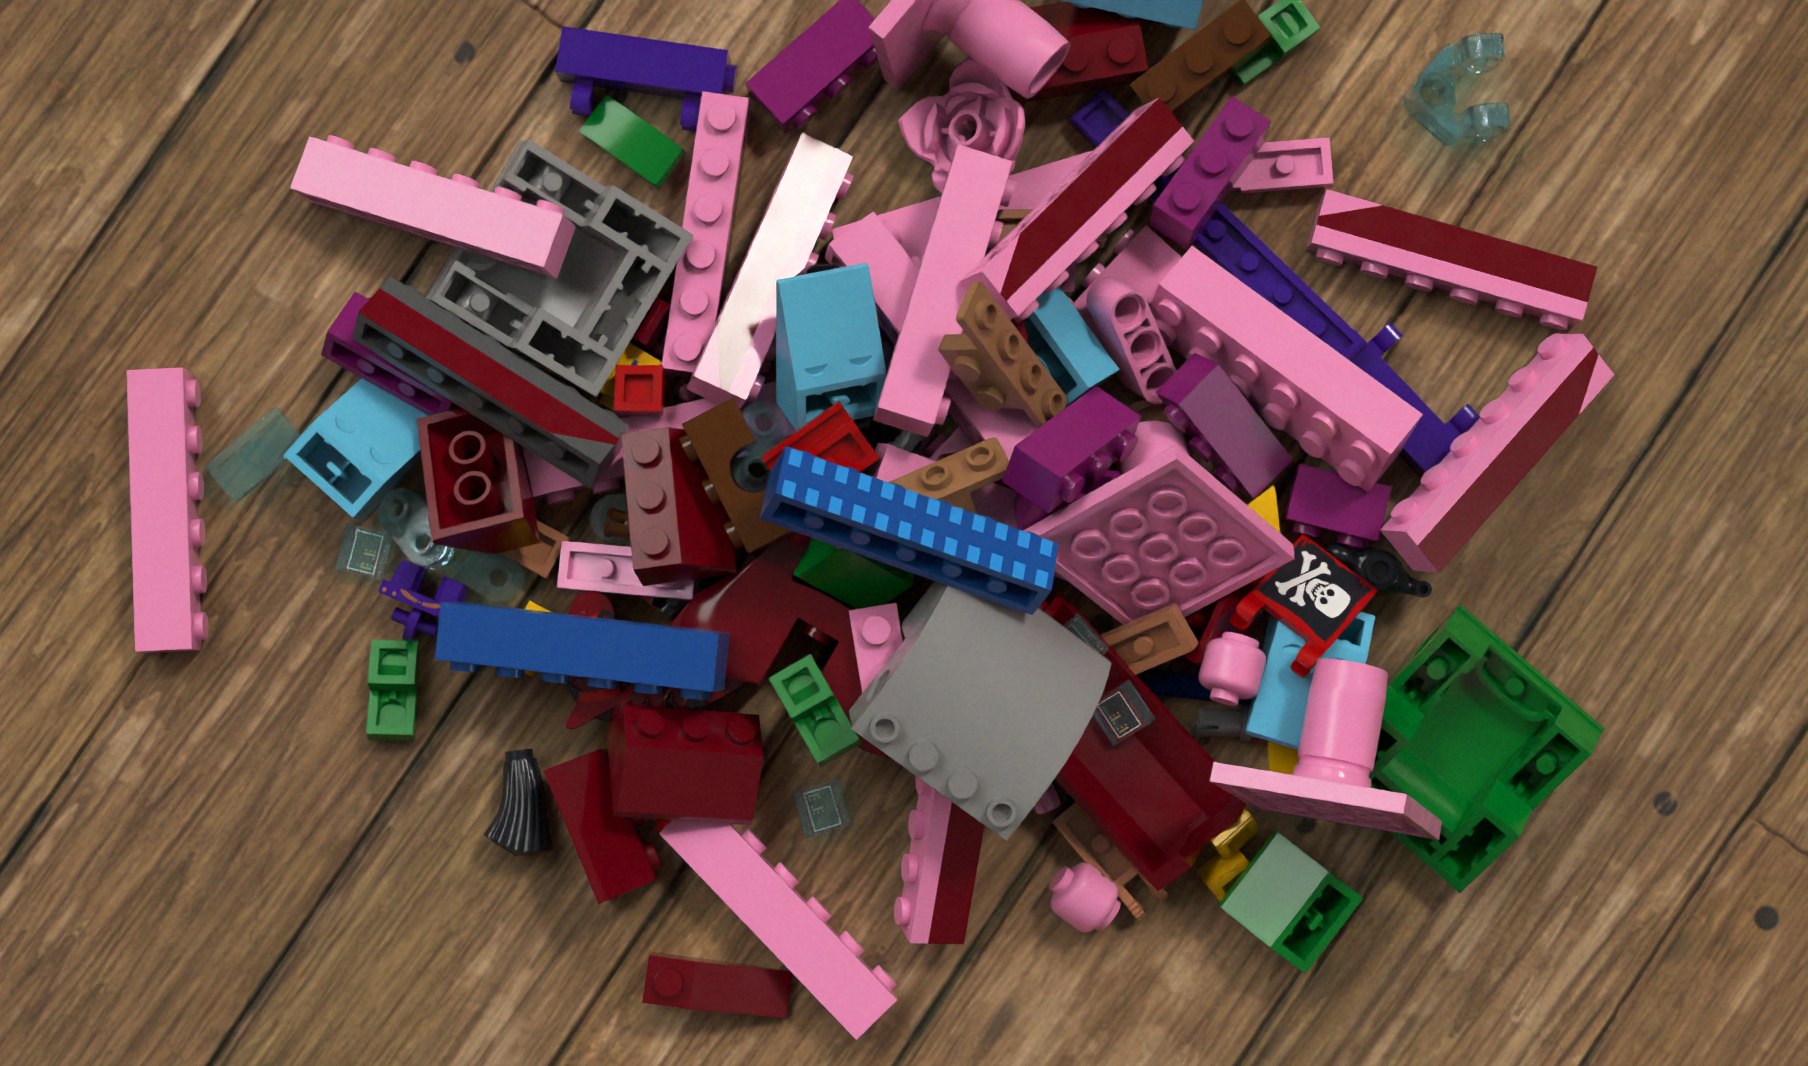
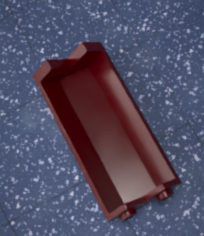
M1060 591L1047 602L1044 600L1038 608L1063 626L1073 618L1103 650L1100 654L1111 662L1109 676L1100 700L1120 688L1145 726L1118 741L1096 709L1082 737L1055 779L1148 882L1159 891L1189 870L1203 846L1236 823L1247 803L1210 782L1213 762L1215 761ZM1074 623L1067 627L1069 631L1080 639L1085 638L1084 642L1087 641L1088 645L1098 651ZM1119 693L1098 705L1119 737L1140 725ZM1118 715H1121V717H1119L1118 719L1111 721V719L1115 718ZM1129 727L1127 730L1123 731L1122 733H1119V731H1121L1122 729Z

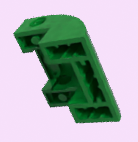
M1459 604L1388 679L1386 702L1373 772L1369 774L1371 788L1407 794L1442 821L1439 840L1395 832L1390 833L1455 890L1461 893L1521 836L1532 811L1592 755L1605 728L1465 607Z

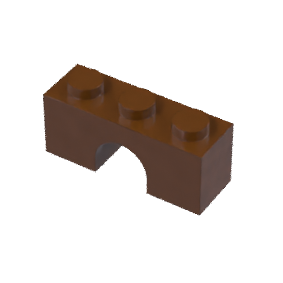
M1239 0L1130 85L1144 104L1160 97L1172 114L1176 116L1199 98V94L1211 83L1228 71L1241 67L1274 40L1245 0Z
M734 398L682 423L687 435L679 438L680 443L690 462L694 464L701 461L709 478L701 481L714 507L721 503L724 505L731 520L723 524L736 550L745 546L747 552L751 555L794 533L792 530L759 519L766 490L756 493L746 492L737 487L733 480L732 466L735 459L740 453L757 444Z

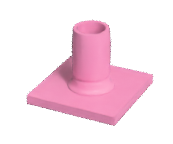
M891 0L868 27L884 80L898 91L946 35L949 36V40L1002 83L1026 99L1038 93L1052 78L1066 58L1071 43L1051 24L1020 0Z
M1145 421L1138 424L1135 436L1138 437V443L1126 460H1116V471L1120 472L1119 477L1023 530L1025 532H1033L1042 538L1059 543L1055 571L1123 625L1173 603L1178 605L1183 616L1186 617L1295 559L1293 544L1191 458L1187 438L1184 433L1171 423L1162 421Z
M1322 658L1317 660L1310 685L1297 754L1299 763L1295 765L1292 775L1213 762L1210 782L1255 809L1439 840L1442 821L1409 795L1371 788L1369 774L1373 772L1388 682V672L1371 665L1339 659Z

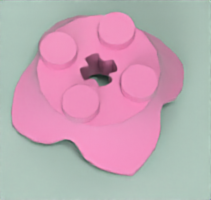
M969 56L955 68L950 76L949 92L946 95L929 96L916 102L903 114L898 123L908 147L918 157L930 162L934 166L931 179L934 187L942 193L958 144L1013 161L1010 174L1015 167V159L1023 142L1025 116L1024 109L1019 102L1012 98L1007 85ZM976 131L975 135L971 138L972 132Z

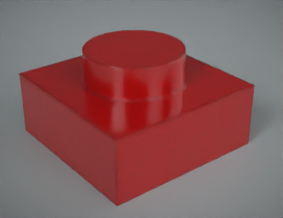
M616 365L614 412L616 415H664L665 369L663 365Z

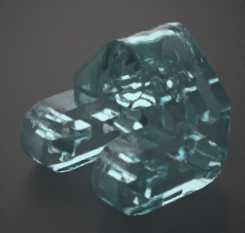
M1478 33L1461 38L1457 44H1447L1405 93L1404 104L1407 112L1444 146L1495 141L1511 129L1510 110L1507 103L1477 104L1466 108L1462 113H1452V108L1456 105L1454 76L1479 75L1493 71L1505 60L1503 34ZM1425 86L1434 89L1439 97V105L1431 106L1424 103L1420 96V87Z

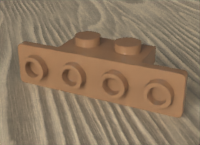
M971 282L956 315L957 323L966 334H945L938 351L983 409L994 411L1000 409H1023L1035 426L1039 428L1065 409L1067 396L982 282Z
M992 437L888 483L901 485L907 490L933 499L946 501L952 506L977 514L970 492L1004 478L1009 460L998 439Z

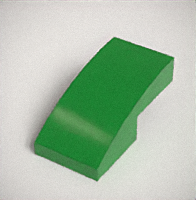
M1280 0L1257 16L1274 41L1238 69L1234 68L1228 71L1240 89L1271 68L1321 29L1301 0Z
M605 95L579 130L587 140L619 160L627 169L657 189H660L686 154L683 148L608 95Z
M371 640L367 680L370 695L366 736L368 740L415 742L419 693V641L410 643L405 640Z
M811 654L769 678L819 767L826 765L862 744L856 732L851 729V723Z

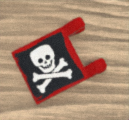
M1302 534L1293 544L1295 559L1267 573L1255 588L1239 602L1229 622L1237 629L1245 631L1260 611L1265 609L1307 642L1290 665V669L1301 678H1306L1315 667L1317 660L1323 657L1378 590L1306 535Z

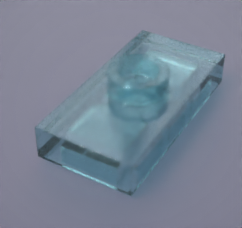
M275 406L204 467L233 502L238 503L288 461L283 455L301 436V433L284 413Z

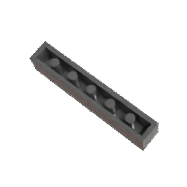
M389 276L359 310L353 340L588 488L592 489L620 453L622 448L621 433H627L629 425L622 422L616 414L598 407L582 397L573 387L562 384L541 371L535 363L522 359L504 348L492 336L480 333L461 321L454 312L437 306L423 297L414 287L404 285Z

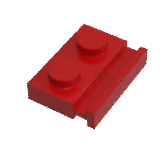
M840 401L760 456L770 471L785 446L798 451L809 452L815 457L843 467L854 468L859 472L880 459Z

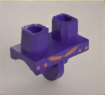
M403 559L394 572L391 581L383 579L378 592L414 607L411 613L396 607L391 616L392 621L405 626L402 636L403 640L412 643L419 632L434 638L438 632V624L425 619L426 614L430 613L439 617L441 602H466L469 586L443 576L434 599L422 595L419 592L429 569Z

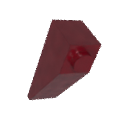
M652 952L648 958L642 1003L786 1019L792 972L790 970Z

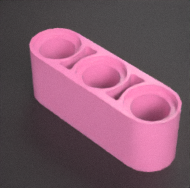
M1103 277L1098 279L1087 293V307L1107 353L1120 369L1116 372L1120 382L1152 404H1162L1163 401L1155 392L1176 372V368L1147 300L1141 293L1116 278Z

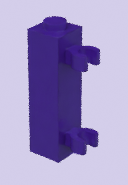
M562 26L555 72L560 82L574 83L570 99V109H573L572 114L590 116L592 114L595 87L684 99L680 119L682 130L696 132L702 91L725 95L726 92L734 93L737 65L730 64L729 51L724 49Z
M1389 322L1351 362L1423 414L1399 454L1404 462L1421 478L1426 471L1438 465L1451 451L1450 445L1452 442L1466 432L1480 416L1469 404H1466L1445 424L1380 357L1403 336Z

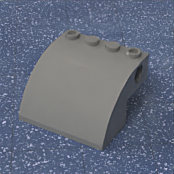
M529 139L525 141L520 140L489 192L493 193L495 187H502L520 194L522 202L536 206L538 200H545L565 209L563 215L576 228L557 279L455 248L425 298L444 310L454 312L461 321L482 334L492 336L503 347L522 358L535 363L538 367L578 389L597 397L692 239L693 234L616 186L610 185L605 187Z
M934 581L901 623L905 637L904 641L849 710L852 723L851 729L1007 841L1051 785L1082 737L1103 694L1111 662L1040 608L1031 615Z

